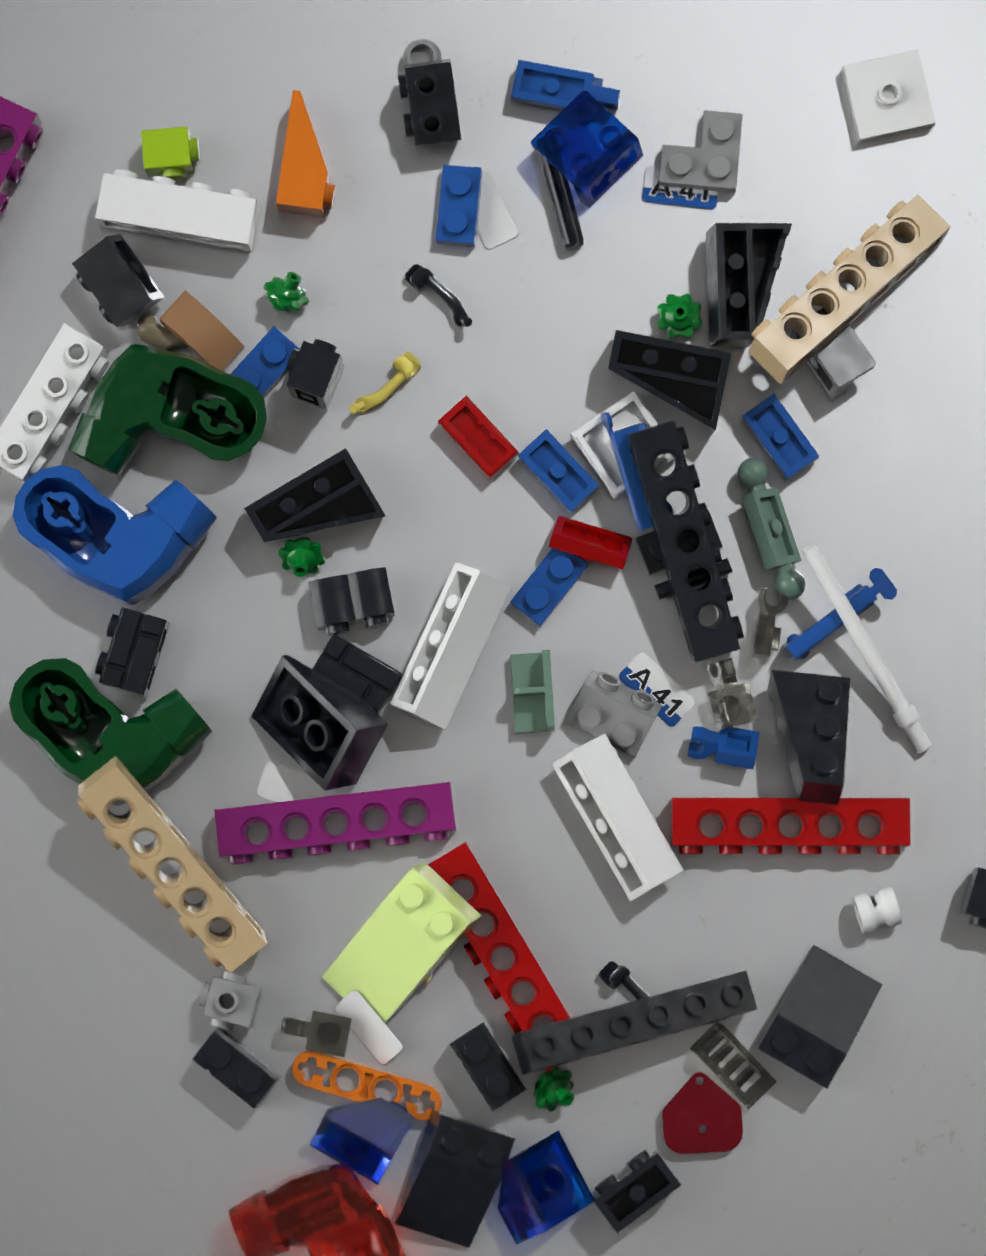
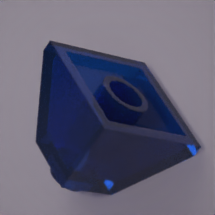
M383 1098L330 1108L324 1114L310 1146L378 1185L416 1117L410 1115L401 1104L393 1101L388 1102Z
M559 1130L504 1161L498 1211L516 1245L550 1230L594 1202L592 1199L593 1195Z

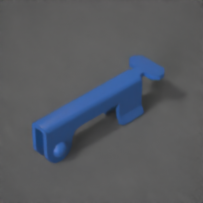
M609 412L601 413L604 427L607 428L637 529L642 531L652 528L626 434L645 429L647 425L645 423H638L613 432L611 416ZM666 501V508L670 513H672V507L670 503Z
M874 568L870 571L869 579L874 584L869 588L867 585L862 586L858 584L845 594L857 616L874 604V601L877 600L876 595L879 593L884 599L892 600L896 597L897 589L882 569ZM833 609L804 632L791 634L783 648L790 651L793 655L791 657L793 661L804 659L809 655L812 648L843 626L844 623L836 609Z

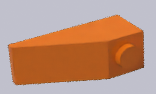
M293 90L276 206L278 212L324 218L326 207H333L335 184H329L328 171L301 91Z

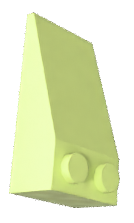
M424 862L412 867L387 895L324 973L322 978L343 998L353 990L358 991L386 1024L482 916Z

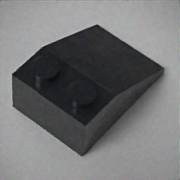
M283 655L279 660L251 716L324 791L357 784L388 725L363 698L289 655Z
M813 945L755 1048L827 1089L846 1057L883 984Z
M432 1109L394 1224L469 1248L503 1177L515 1138L504 1132Z

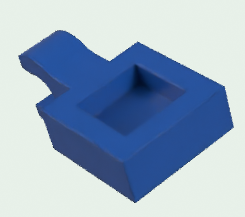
M721 725L720 732H715L705 727L695 726L692 729L691 741L694 742L689 743L687 755L694 759H704L711 754H716V763L753 770L760 732Z

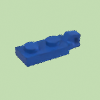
M518 60L511 101L587 115V113L597 114L598 108L618 110L621 94L618 89L602 87L603 79L594 77V73Z

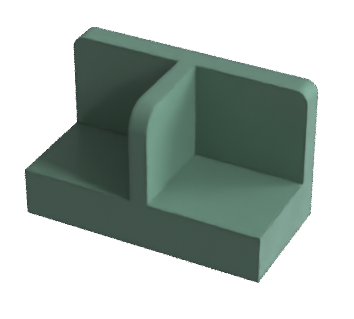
M542 650V653L511 654L515 734L555 731L550 650Z

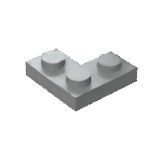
M704 110L701 148L662 145L659 186L736 193L743 114Z

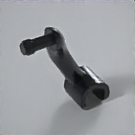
M414 264L406 272L404 279L417 291L420 292L427 285L445 301L456 325L471 326L472 319L468 317L458 297L436 280L430 270Z
M609 961L599 973L601 980L614 990L620 984H623L637 1000L650 997L630 977L629 969L622 965L618 966L615 962Z

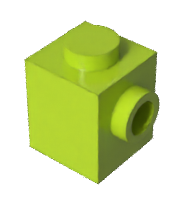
M187 126L141 131L144 170L148 177L162 176L176 181L184 179L185 174L194 173L193 161H200L199 143L197 137L191 138Z

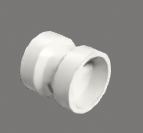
M892 886L880 889L876 895L868 896L861 894L853 897L855 913L863 934L874 932L881 925L892 927L902 924L900 909Z

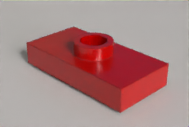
M467 395L438 420V424L490 480L519 454L518 450Z
M558 516L548 547L577 555L585 561H596L624 569L633 538Z

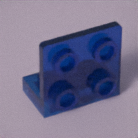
M583 90L531 140L532 147L573 184L578 199L588 208L643 156L639 138L586 90Z

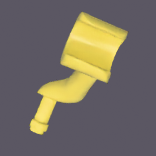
M406 352L403 356L397 357L392 363V366L398 371L396 375L379 391L357 398L355 404L350 406V412L353 414L366 412L384 403L404 381L411 379L420 370V361L411 352Z

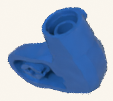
M64 465L41 469L28 478L15 497L13 519L18 532L27 541L43 551L54 563L73 578L127 605H135L149 597L171 578L180 568L191 550L196 549L217 517L204 503L176 480L145 505L146 511L132 516L122 506L101 495L79 470Z

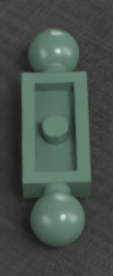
M758 458L746 459L740 464L737 474L740 483L751 491V493L741 498L758 546L759 555L762 558L766 571L777 569L778 575L774 581L777 594L786 600L796 599L803 594L806 583L804 576L792 567L793 564L802 560L778 488L766 489L765 483L768 479L769 471L767 465Z

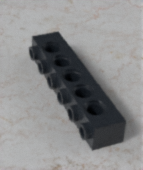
M668 421L626 434L691 660L696 663L741 649L738 640L744 638L742 626L738 616L731 617L727 602L732 601L733 596L727 578L720 579L716 564L722 563V558L716 540L709 541L705 526L711 525V520L705 502L699 504L695 488L700 487V481L694 464L688 466L684 450L689 449V443L683 426L677 428L675 421ZM663 453L670 454L675 461L674 470L666 476L659 475L655 470V460ZM680 491L686 499L685 508L679 513L672 514L666 508V498L670 493ZM685 529L693 530L697 537L695 547L689 551H681L677 545V536ZM696 567H703L708 575L706 584L699 589L691 588L688 583L689 572ZM714 605L719 613L718 620L711 626H702L699 621L700 610L704 606Z
M742 971L522 1031L512 1036V1041L523 1076L740 1016L756 1010L757 1006L747 971Z

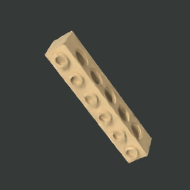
M918 194L908 203L903 200L897 203L887 214L886 217L889 219L881 227L876 223L872 225L860 238L862 243L854 251L850 247L846 248L834 260L833 264L835 267L830 272L825 274L823 271H820L807 284L806 288L808 291L800 298L796 295L790 297L779 309L780 316L773 322L769 319L764 320L752 332L751 336L754 340L748 353L780 385L942 243L951 226ZM893 235L903 236L908 243L898 242ZM873 258L877 260L882 267H874L870 265L866 259ZM839 282L851 284L855 291L843 289ZM812 306H821L828 314L820 315L813 310ZM791 329L796 331L801 339L790 338L784 330Z
M116 756L78 785V796L81 799L77 803L82 811L91 820L95 817L100 820L106 827L103 830V834L110 844L117 850L123 847L131 857L128 863L141 879L147 876L156 886L153 892L158 900L167 909L171 906L175 908L181 915L178 921L182 928L191 938L198 935L206 945L203 948L206 956L216 967L222 964L231 973L267 945L263 929ZM115 801H124L131 807L124 815H114L108 808ZM141 831H150L156 836L155 840L148 845L138 844L134 837ZM172 860L178 862L181 867L174 874H164L159 870L160 865L165 861ZM192 890L202 891L206 895L204 900L197 904L187 902L184 897ZM219 919L230 923V927L222 933L213 932L209 927L212 922Z

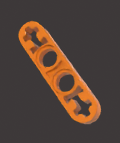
M309 1050L302 1052L295 1058L292 1065L294 1078L298 1083L306 1087L417 1120H429L433 1108H427L425 1113L418 1112V1105L410 1101H406V1109L399 1108L398 1104L404 1095V1084L413 1087L409 1092L410 1095L421 1096L423 1091L430 1092V1100L435 1102L433 1110L439 1111L442 1105L439 1091L429 1084L318 1051ZM310 1057L317 1059L316 1066L326 1070L329 1067L328 1061L336 1063V1067L330 1076V1087L322 1084L326 1078L325 1076L314 1074L311 1080L304 1078L305 1071L299 1069L300 1063H307ZM351 1068L358 1073L360 1081L355 1090L344 1091L338 1086L337 1075L342 1069ZM387 1079L396 1084L398 1091L393 1101L382 1102L376 1097L375 1086L379 1081Z

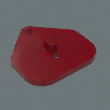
M703 1072L693 1074L662 1111L664 1141L672 1151L678 1154L727 1152L737 1147L743 1136L742 1110L739 1103ZM698 1077L703 1078V1084L698 1085L696 1079ZM701 1125H705L707 1128L704 1133L699 1131Z

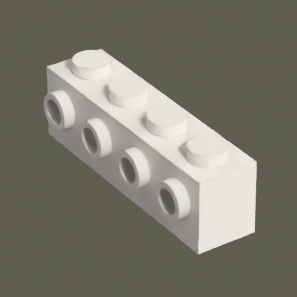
M120 169L115 170L114 174L103 173L95 215L99 226L248 252L252 251L260 207L257 199L251 198L252 194L250 192L238 189H229L228 194L214 192V187L195 182L191 183L190 187L175 185V180L162 176H153L152 181L138 179V175L134 172Z
M63 324L0 427V469L25 483L32 475L46 468L48 459L45 456L52 445L57 447L63 441L69 429L65 424L73 411L79 413L85 405L89 393L85 391L93 378L99 380L107 369L109 360L106 357L109 353L104 346L69 325Z
M455 562L390 705L421 721L446 730L511 587L481 570Z
M606 734L570 751L552 763L630 901L684 871L674 850L665 839L655 817L646 806L636 784L630 778L618 757L616 749L611 745Z

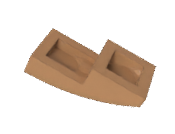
M186 290L160 317V323L184 342L195 357L222 371L244 349V345L230 330Z

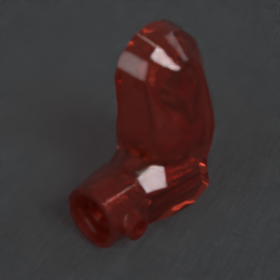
M345 1164L319 1166L292 1175L268 1190H260L228 1210L234 1233L245 1256H274L290 1251L291 1246L305 1247L308 1256H406L388 1214L353 1170Z

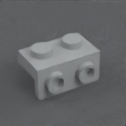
M592 670L566 722L596 738L606 734L612 746L635 758L662 705L656 702L647 692L635 691L620 683L616 676L607 672Z

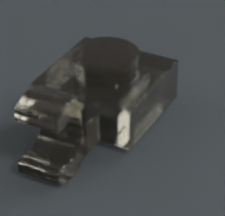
M762 589L757 599L759 615L752 657L768 659L771 650L778 651L781 628L774 627L775 616L781 613L788 604V596L781 594L780 603L777 606H770L766 602L767 589Z
M732 658L708 664V676L717 687V690L708 692L717 731L758 721L749 683L738 685Z
M313 1010L311 1022L284 1016L280 1033L307 1038L305 1050L345 1057L352 1018Z

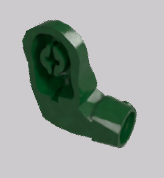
M139 344L130 345L113 361L98 383L87 414H81L68 450L93 465L119 476L141 445L137 441L139 437L148 430H151L157 435L172 440L184 441L210 459L230 461L250 452L261 439L267 421L265 400L254 384L240 377L228 374L199 358Z
M67 658L43 659L28 667L14 683L9 701L13 722L38 746L56 769L79 785L116 756L147 792L165 780L183 759L186 760L212 732L211 728L176 688L143 709L145 714L128 719L113 702L98 692L83 668ZM115 801L111 805L120 806L126 802Z

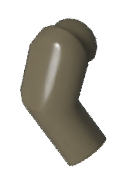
M145 315L139 319L137 334L141 341L150 347L171 351L187 346L172 332L157 323V319L153 315Z

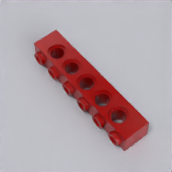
M671 798V847H679V854H703V847H719V854H743L742 847H758V854H782V847H798V854H822L821 847H837V854H861V847H877V854L894 855L901 854V847L910 846V798H840L838 805L799 801L798 798ZM713 815L720 820L722 830L717 837H707L701 832L700 821L704 816ZM752 815L760 821L761 831L756 837H746L740 831L739 824L744 816ZM791 815L798 819L800 832L796 837L789 838L781 833L779 822L783 816ZM830 815L838 820L840 829L835 837H825L820 832L819 821L823 816ZM865 815L874 817L879 824L878 833L873 838L865 837L859 831V821Z
M467 843L461 844L429 863L428 865L451 887L460 879L470 881L474 887V894L467 902L479 914L486 913L493 918L494 929L489 935L478 936L471 929L466 934L469 942L463 945L473 964L476 966L482 962L490 975L484 979V982L494 999L497 1000L503 997L510 1010L504 1013V1016L514 1033L517 1034L521 1031L532 1029V1023L538 1016H549L553 1019L554 1023L570 1019V1016ZM500 947L509 948L515 957L513 966L505 971L496 969L491 961L492 953ZM520 981L529 982L535 989L534 999L525 1005L516 1003L511 994L513 986ZM555 1067L548 1068V1069H545V1070L548 1072V1071H550L551 1069H553V1068H555Z

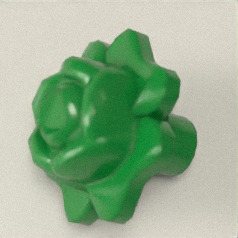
M288 272L285 279L273 277L271 282H265L266 297L276 310L290 313L293 310L299 311L301 306L308 304L309 299L305 296L306 290L299 287L301 277L297 273Z
M669 294L666 297V303H661L657 307L660 316L658 327L661 330L667 329V335L670 338L677 336L690 338L693 335V329H698L702 325L700 318L701 304L698 302L692 303L690 294L682 296Z
M308 537L296 540L288 539L285 541V547L278 550V555L282 559V568L285 570L292 569L293 574L299 577H303L307 573H317L319 566L325 563V557L321 553V544L311 542Z
M555 1067L552 1071L541 1074L540 1079L535 1083L534 1096L537 1098L536 1107L539 1109L546 1108L549 1112H553L557 1105L569 1106L573 1102L574 1094L571 1090L574 1087V1083L570 1081L572 1073L569 1070L562 1071L559 1067Z

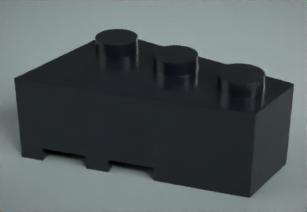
M715 223L706 232L709 347H748L752 344L754 338L751 334L764 320L774 278L781 263L782 251L792 223Z
M616 330L608 369L716 430L732 353Z
M346 448L244 507L264 542L386 516Z
M771 670L767 692L770 701L773 703L779 734L782 735L787 752L786 758L798 800L838 805L844 787L850 678Z

